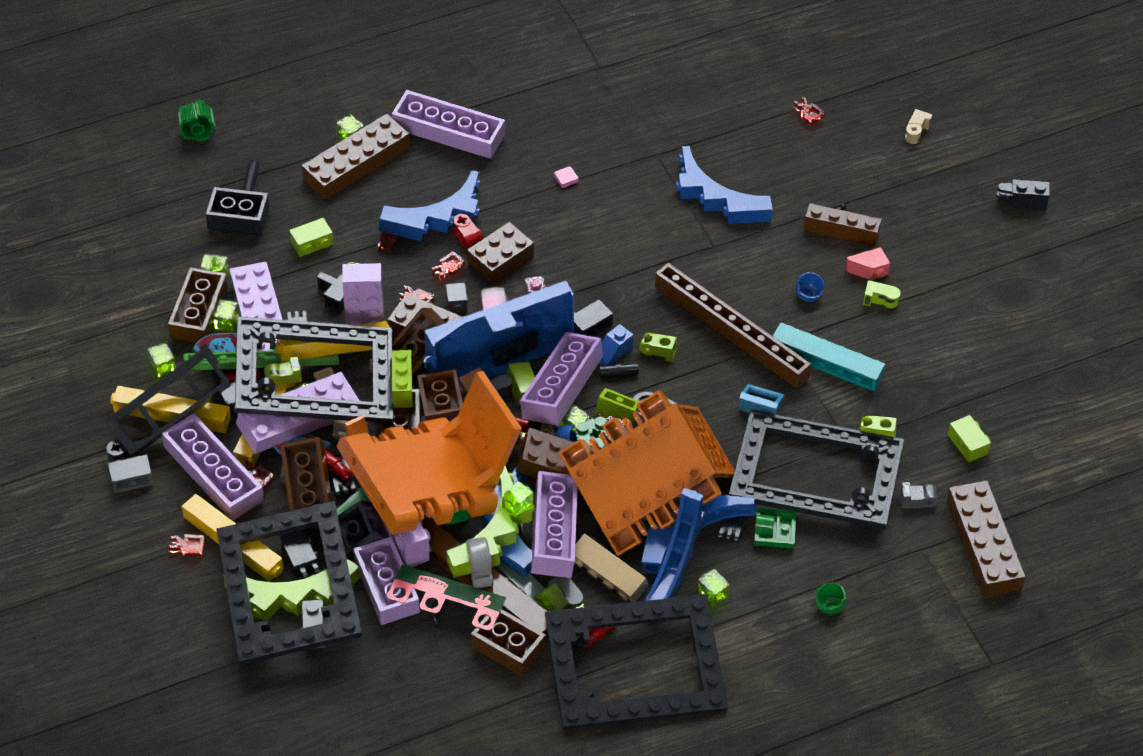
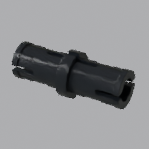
M638 363L600 365L599 371H608L600 372V378L611 376L621 378L623 375H639V369L631 370L637 368Z

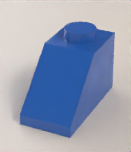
M620 324L607 333L601 342L603 357L598 364L601 366L613 365L633 349V334Z

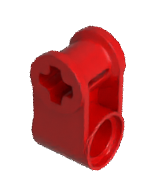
M465 214L455 216L454 234L466 250L484 239L480 229L475 226L469 216Z

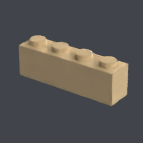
M586 534L575 544L574 564L580 568L584 566L588 569L587 573L593 578L599 577L603 580V585L608 589L612 590L614 588L617 590V594L623 600L627 601L629 599L632 602H636L649 586L647 579Z

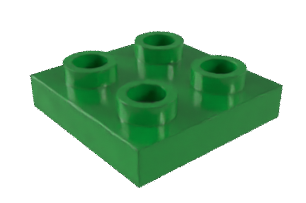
M757 508L754 545L794 549L796 512Z

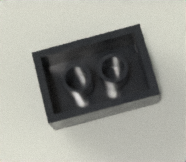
M214 187L206 211L207 228L262 235L269 211L268 193Z

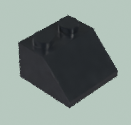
M359 501L338 515L346 556L354 554L353 548L388 538L380 515L372 502Z

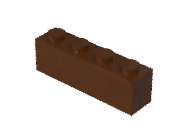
M810 203L805 216L804 231L875 247L880 232L881 219Z

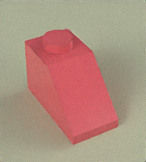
M880 247L847 257L845 269L849 273L874 280L889 274L890 262Z

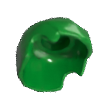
M828 583L817 589L816 605L819 611L832 615L841 612L846 606V593L840 584Z

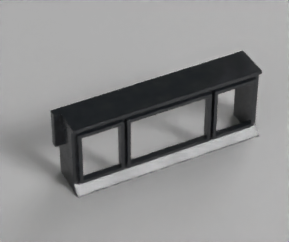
M206 343L199 347V352L113 415L107 414V417L120 433L117 437L131 455L141 453L160 439L162 432L192 415L231 386V383L216 365L219 361ZM206 358L223 383L204 396L187 371ZM183 376L200 400L162 428H159L142 404ZM138 408L155 433L136 446L119 421Z

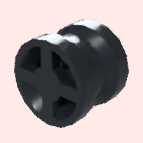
M120 440L108 443L106 451L110 463L128 458L126 448Z

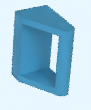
M747 384L740 395L738 410L748 413L751 410L777 415L785 395ZM751 392V393L758 394V395H761V396H764V397H768V398H771V399H775L776 401L773 402V401H770V400H767V399H763V398H760V397H757V396L750 395L749 393Z

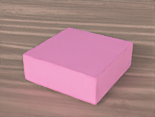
M570 166L554 172V177L562 188L578 183L579 178Z

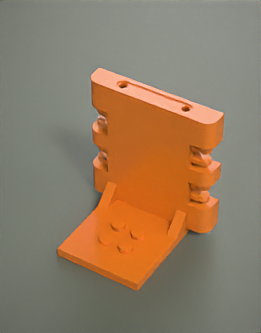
M483 371L476 372L460 412L452 421L449 422L445 417L422 421L416 428H413L412 432L409 429L405 430L402 426L386 428L384 433L379 435V440L368 433L345 436L339 439L337 448L392 535L416 530L419 520L424 519V513L428 518L432 517L437 525L450 523L454 512H457L459 508L467 510L472 518L494 513L498 506V497L494 490L522 428Z
M659 390L636 404L644 420L637 411L633 412V417L639 425L635 429L626 417L622 419L623 424L618 418H613L602 425L606 434L604 432L599 433L600 439L605 445L604 448L600 449L597 441L593 438L589 440L591 447L585 439H579L558 452L617 556H621L643 542L639 531L643 536L648 534L647 528L642 522L645 518H647L654 530L658 528V524L661 529H665L676 522L675 514L678 516L679 506L675 500L681 498L684 488L702 494L703 506L721 495L720 488L714 480L715 478L734 477V468L699 408L676 403L671 405L665 394Z

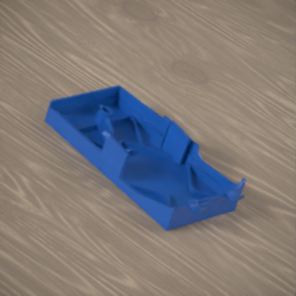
M563 281L425 330L426 357L424 359V367L426 368V373L430 374L456 369L458 378L466 372H471L480 367L488 379L506 374L509 364L530 362L552 353L566 332L574 333V293L568 283ZM532 331L538 332V348L521 357L512 359L506 364L497 367L493 365L491 350Z

